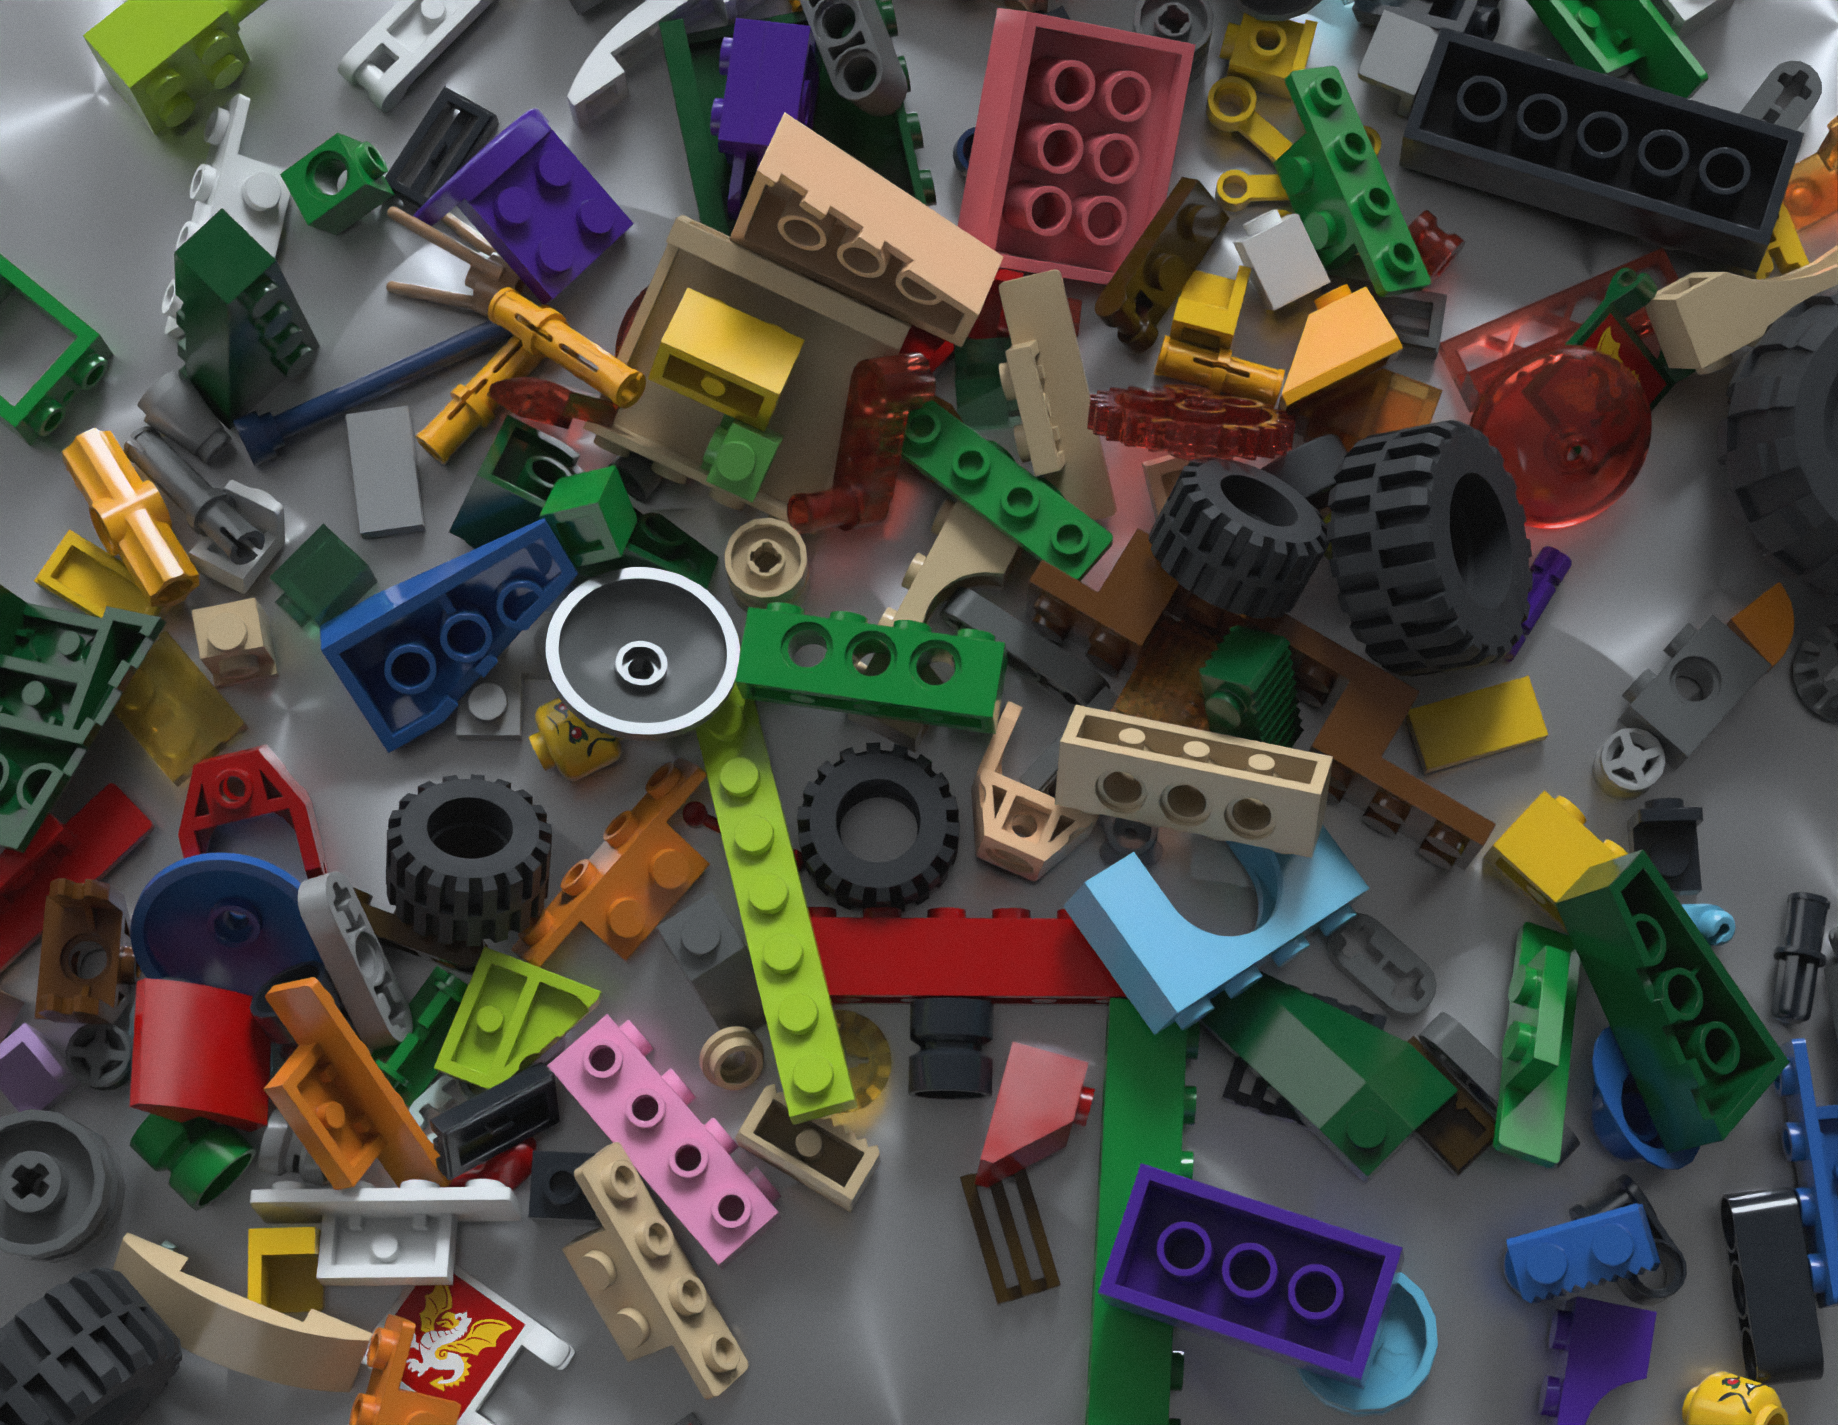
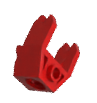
M267 744L203 759L194 764L178 833L184 858L208 853L211 836L218 825L273 812L284 818L295 830L307 878L311 879L329 873L309 793L303 786L297 783L287 771L286 766ZM230 776L238 777L243 781L245 785L244 796H236L230 792L228 788Z

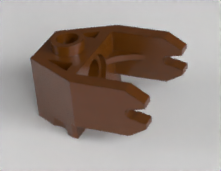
M58 878L51 881L49 896H46L34 1019L50 1020L54 1023L113 1025L129 1004L131 985H137V981L141 980L142 971L132 950L130 939L131 919L125 896L111 884L92 879H85V883H76L66 878ZM104 949L107 962L103 971L94 978L83 979L80 974L82 959L92 950Z

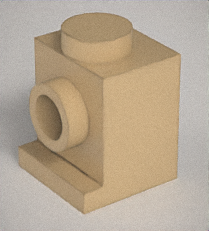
M256 598L192 610L200 660L212 673L216 689L279 677L269 616Z

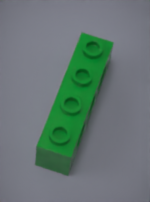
M782 602L768 603L766 609L748 607L735 683L743 699L996 734L1008 657L1005 642L995 641V635L978 629H960L957 631V636L934 633L929 625L913 620H896L893 627L868 624V618L848 611H833L830 613L829 618L804 615L805 610L803 608ZM816 644L827 650L824 659L813 667H801L793 662L795 654L803 646ZM881 653L889 657L891 661L888 668L877 676H865L857 671L858 663L868 654ZM934 662H945L955 669L951 679L941 685L927 684L921 680L920 676L924 668Z

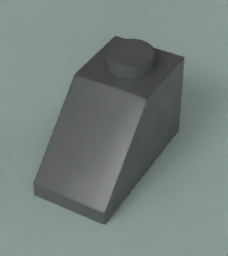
M712 892L656 927L665 946L719 1031L728 1027L740 1026L755 1032L767 1024L750 952Z

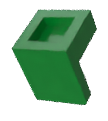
M616 465L558 479L539 515L540 519L545 518L574 567L620 558L637 523L636 513Z

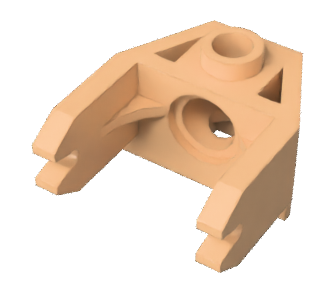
M1008 701L998 722L996 734H993L971 786L976 857L1035 882L1089 838L1100 814H1087L1078 809L1055 805L1054 797L1002 775L1001 762L1003 753L1023 708ZM1015 832L1023 834L1025 838L1018 836Z

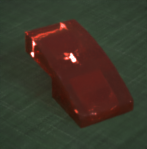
M516 377L492 383L487 393L488 397L519 417L569 429L573 418L612 428L619 407L608 397L532 377Z

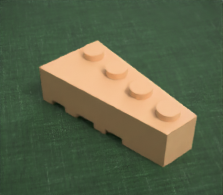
M785 112L756 171L729 239L959 347L963 346L979 316L1003 259L1002 255Z

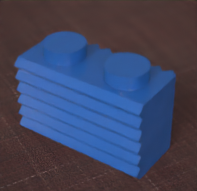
M1637 1203L1506 1239L1522 1298L1531 1304L1540 1303L1542 1299L1553 1300L1555 1295L1566 1296L1568 1292L1578 1293L1581 1288L1592 1289L1594 1284L1604 1286L1607 1281L1618 1282L1620 1277L1630 1279L1633 1273L1644 1275L1646 1269L1657 1271L1661 1264L1643 1204Z

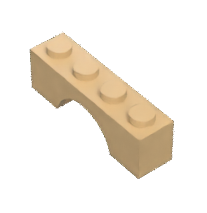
M946 499L931 528V533L937 535V539L927 556L919 552L915 555L901 584L902 587L908 589L898 611L888 607L878 625L893 627L896 620H913L928 625L934 613L951 598L959 586L970 590H1003L1024 549L959 500L954 502ZM874 653L868 665L862 662L858 663L857 671L865 676H877L888 668L891 659L884 654ZM930 664L924 668L920 676L921 680L930 685L944 684ZM848 713L849 720L898 745L908 747V750L916 753L930 727L927 724Z

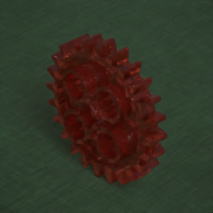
M1167 384L1163 385L1162 388L1150 386V389L1128 386V390L1110 387L1109 391L1097 390V394H1090L1087 429L1093 430L1094 435L1106 436L1105 440L1120 442L1126 447L1148 448V452L1168 451L1172 457L1188 461L1194 459L1203 460L1209 457L1222 458L1228 461H1233L1234 457H1240L1256 461L1257 456L1274 459L1275 455L1286 456L1287 451L1292 450L1296 421H1294L1295 416L1287 415L1286 410L1273 409L1274 405L1263 404L1253 399L1232 397L1230 394L1214 395V392L1209 389L1193 385Z

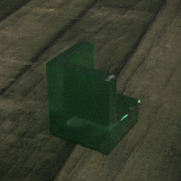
M1010 337L965 340L962 347L953 344L956 409L964 424L972 430L1014 428L1015 425L1021 423L1017 399L1007 401L999 374V364L1007 362L1005 351L1012 346Z

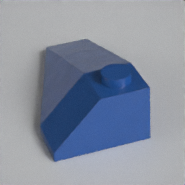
M543 518L374 594L320 625L321 651L387 752L390 753L443 723L458 707V701L481 676L484 678L498 663L497 658L522 630L526 631L578 573L549 524Z

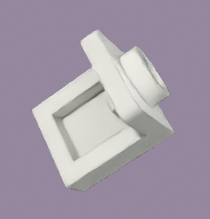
M230 480L223 488V491L225 490L235 500L236 510L254 528H257L264 534L265 543L263 549H257L248 539L244 540L243 542L258 556L247 564L236 565L210 537L202 536L190 550L189 559L195 565L197 572L245 594L285 544L284 507L269 493L258 488L251 489L239 482Z

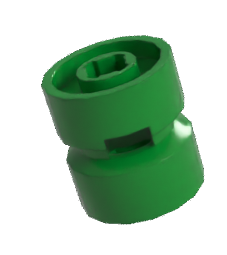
M151 1113L137 1128L129 1145L154 1171L169 1170L171 1175L168 1185L196 1211L205 1208L228 1190L248 1168L257 1152V1149L232 1126L225 1124L218 1126L216 1121L203 1117H196L180 1123Z

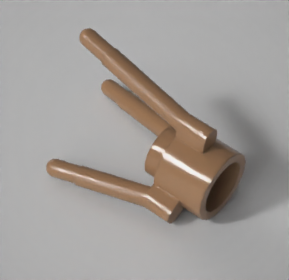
M390 207L387 214L391 219L471 265L465 279V286L473 289V296L395 281L387 283L386 289L388 292L471 309L487 318L490 301L498 291L511 287L520 294L522 293L525 283L481 234L450 212L441 218V221L479 250L480 253L473 251L397 207Z

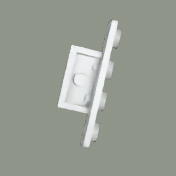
M237 94L221 107H215L207 120L204 130V141L210 143L206 163H202L198 167L191 183L190 198L196 200L192 221H187L180 232L176 250L223 208L274 258L276 256L290 192L280 175L284 170L238 154L250 105L249 97ZM175 279L169 283L162 302V314L168 316L164 333L178 338L185 334V332L176 323V312L181 309L183 301L175 295Z
M473 1179L467 1181L465 1187H440L439 1184L432 1181L407 1180L401 1183L400 1188H376L371 1183L358 1181L354 1187L340 1190L311 1189L309 1185L304 1183L280 1181L272 1184L271 1189L251 1190L250 1195L251 1207L265 1223H322L316 1277L322 1286L453 1285L458 1222L520 1221L522 1216V1205L512 1189L505 1187L499 1181L491 1179Z

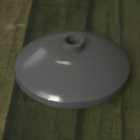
M632 567L609 571L597 575L575 588L555 611L548 628L545 645V662L550 682L556 694L570 712L590 727L603 733L637 741H654L676 737L694 730L711 719L725 704L733 690L740 656V646L735 626L725 608L710 592L682 575L647 567ZM642 671L647 673L650 678L644 680L635 679L630 674Z

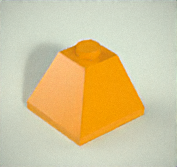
M1345 284L1314 300L1318 310L1308 316L1278 404L1283 415L1397 360L1403 350V346L1367 287L1352 293L1348 284Z

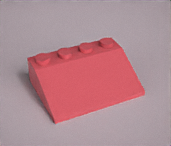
M997 8L958 227L1002 255L1003 259L999 266L1001 268L1032 273H1042L1056 269L1061 272L1062 278L1107 285L1167 198L1196 44L1028 11Z

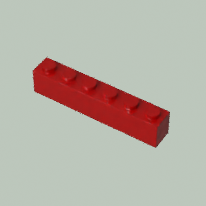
M808 907L832 1005H910L911 1001L925 998H968L988 1001L994 1005L1108 1006L1110 998L1128 999L1065 909L1057 910V918H1031V910L1024 908H998L992 910V918H966L965 909L939 907L928 909L927 918H901V909L892 907L863 909V917H837V910L834 908Z

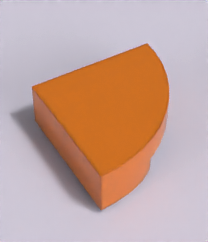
M1780 582L1776 583L1741 610L1727 623V626L1772 665L1766 672H1769L1784 656L1794 632L1792 603Z

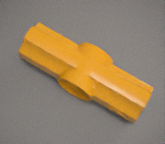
M94 428L77 435L74 441L62 451L63 463L73 478L76 487L89 505L90 518L102 545L111 556H120L150 607L163 606L167 609L185 601L187 596L200 586L199 573L172 531V521L158 489L150 480L142 482L111 430L98 431Z

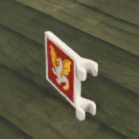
M455 1263L453 1285H406L372 1332L374 1334L378 1327L384 1328L388 1314L400 1316L415 1323V1332L399 1388L452 1400L461 1404L456 1425H495L480 1415L478 1411L523 1347H526L543 1361L561 1371L568 1367L576 1353L569 1344ZM367 1348V1351H366V1354H365V1356H364V1359H363V1362H362V1363H363L365 1366L368 1367V1365H367L368 1348Z

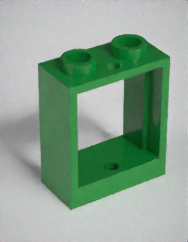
M0 254V305L13 291H16L74 339L73 343L15 406L0 395V422L31 446L39 436L49 435L61 424L66 415V407L82 389L89 390L102 379L108 369V361L114 354L99 333Z

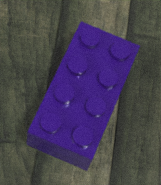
M1141 1163L1098 1294L1108 1305L1364 1389L1404 1263L1403 1247Z

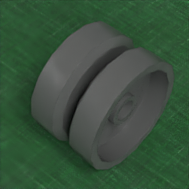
M29 1109L0 1118V1250L27 1260L59 1263L85 1255L107 1238L121 1215L126 1184L120 1158L103 1136L59 1112ZM44 1181L50 1187L43 1197H39L38 1187Z

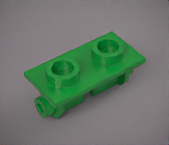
M439 966L435 967L409 1003L413 1022L412 1034L409 1032L400 1044L374 1050L371 1054V1057L393 1089L409 1107L426 1091L439 1073L434 1069L435 1063L468 987L461 979L450 972L447 973Z

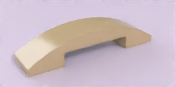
M128 1232L124 1236L113 1270L121 1272L180 1339L182 1348L237 1372L283 1385L328 1392H350L352 1390L373 1333L312 1308L304 1322L184 1273L189 1259L184 1255Z

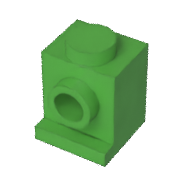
M724 414L702 459L703 462L700 468L709 471L706 481L753 503L778 452L784 435L769 428H766L764 432Z

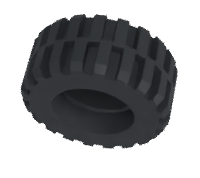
M1455 420L1370 435L1360 440L1344 456L1345 459L1337 467L1333 477L1337 485L1329 493L1328 508L1331 510V521L1327 523V542H1331L1333 559H1329L1332 578H1337L1340 590L1337 597L1342 612L1348 613L1351 624L1349 628L1357 641L1366 644L1365 653L1373 661L1400 676L1415 677L1496 663L1512 649L1523 633L1521 624L1528 619L1531 605L1528 603L1527 598L1528 593L1532 591L1533 573L1529 572V558L1532 557L1530 539L1526 538L1524 526L1527 519L1523 504L1518 503L1515 493L1517 490L1512 473L1506 472L1503 466L1504 458L1496 447L1489 445V438L1481 431Z
M103 1267L93 1268L89 1273L83 1271L73 1276L69 1282L63 1285L58 1284L50 1289L35 1303L28 1304L16 1313L11 1321L0 1328V1425H129L134 1419L139 1418L156 1396L161 1394L168 1385V1379L174 1376L179 1369V1362L182 1361L180 1339L121 1272Z

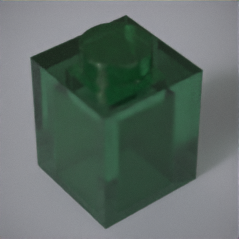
M324 523L269 577L281 594L274 602L281 611L301 629L310 621L319 630L320 625L352 608L378 582L369 565Z

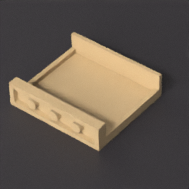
M681 215L674 221L666 239L668 243L617 357V359L630 368L645 375L646 387L643 395L632 407L623 409L615 405L611 399L601 394L592 415L586 420L583 429L596 434L593 443L610 453L627 458L630 451H633L653 460L651 470L664 478L685 484L689 477L711 487L708 494L709 497L727 507L743 511L745 504H748L769 514L767 518H774L788 523L799 532L800 536L803 530L815 535L912 324L729 240L730 236L685 215ZM687 288H691L708 297L717 298L728 306L766 323L775 324L786 332L805 340L790 379L767 428L784 435V438L753 503L707 482L706 479L709 471L700 468L705 451L717 426L720 425L724 413L648 380L660 342Z

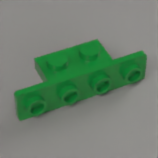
M1526 0L1540 21L1549 29L1574 61L1575 66L1616 78L1633 70L1646 87L1691 99L1708 80L1707 72L1650 0Z
M1325 66L1292 71L1284 81L1306 133L1273 164L1295 214L1299 215L1325 271L1339 269L1359 252L1378 296L1389 297L1422 291L1431 283V279L1338 68L1335 66Z
M924 393L915 394L881 432L883 444L1037 560L1040 562L1042 560L1046 561L1080 582L1113 545V535L1067 501L1051 482L1043 477L1032 475L1016 463L1013 456L1004 447L995 441L985 440Z
M1525 922L1518 929L1513 977L1508 991L1510 1003L1507 1029L1502 1044L1503 1064L1493 1146L1498 1152L1546 1168H1552L1560 1161L1581 961L1569 935L1531 922Z

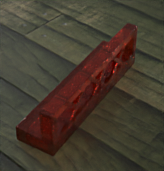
M1660 248L1440 342L1439 353L1469 413L1525 390L1583 324L1570 320L1576 302L1588 297L1602 302L1611 279L1620 269L1630 268L1634 270L1637 276L1654 269L1663 288L1679 280L1664 249ZM1645 306L1625 318L1641 340L1655 334ZM1566 307L1563 317L1552 314V312ZM1531 321L1558 329L1557 334L1525 348L1514 344L1520 326ZM1511 330L1507 341L1496 338V336ZM1477 344L1502 353L1501 358L1469 372L1459 352Z

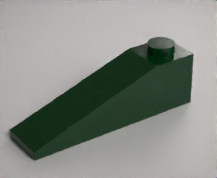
M507 414L449 533L465 540L469 546L476 549L541 520L539 515L556 481L562 477L585 472L576 465L580 454L564 442ZM634 508L637 523L622 556L575 567L578 575L595 577L609 571L632 567L661 569L682 575L707 590L719 557L660 513L650 512L642 514Z
M1262 971L1260 972L1263 977L1233 999H1230L1225 990L1211 998L1210 1002L1215 1008L1199 1021L1365 1184L1458 1092V1089L1410 1043Z

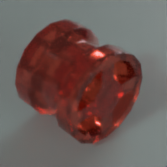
M1429 210L1423 211L1408 226L1431 279V283L1425 289L1430 287L1447 270L1466 243L1456 233L1446 234L1438 227V218Z

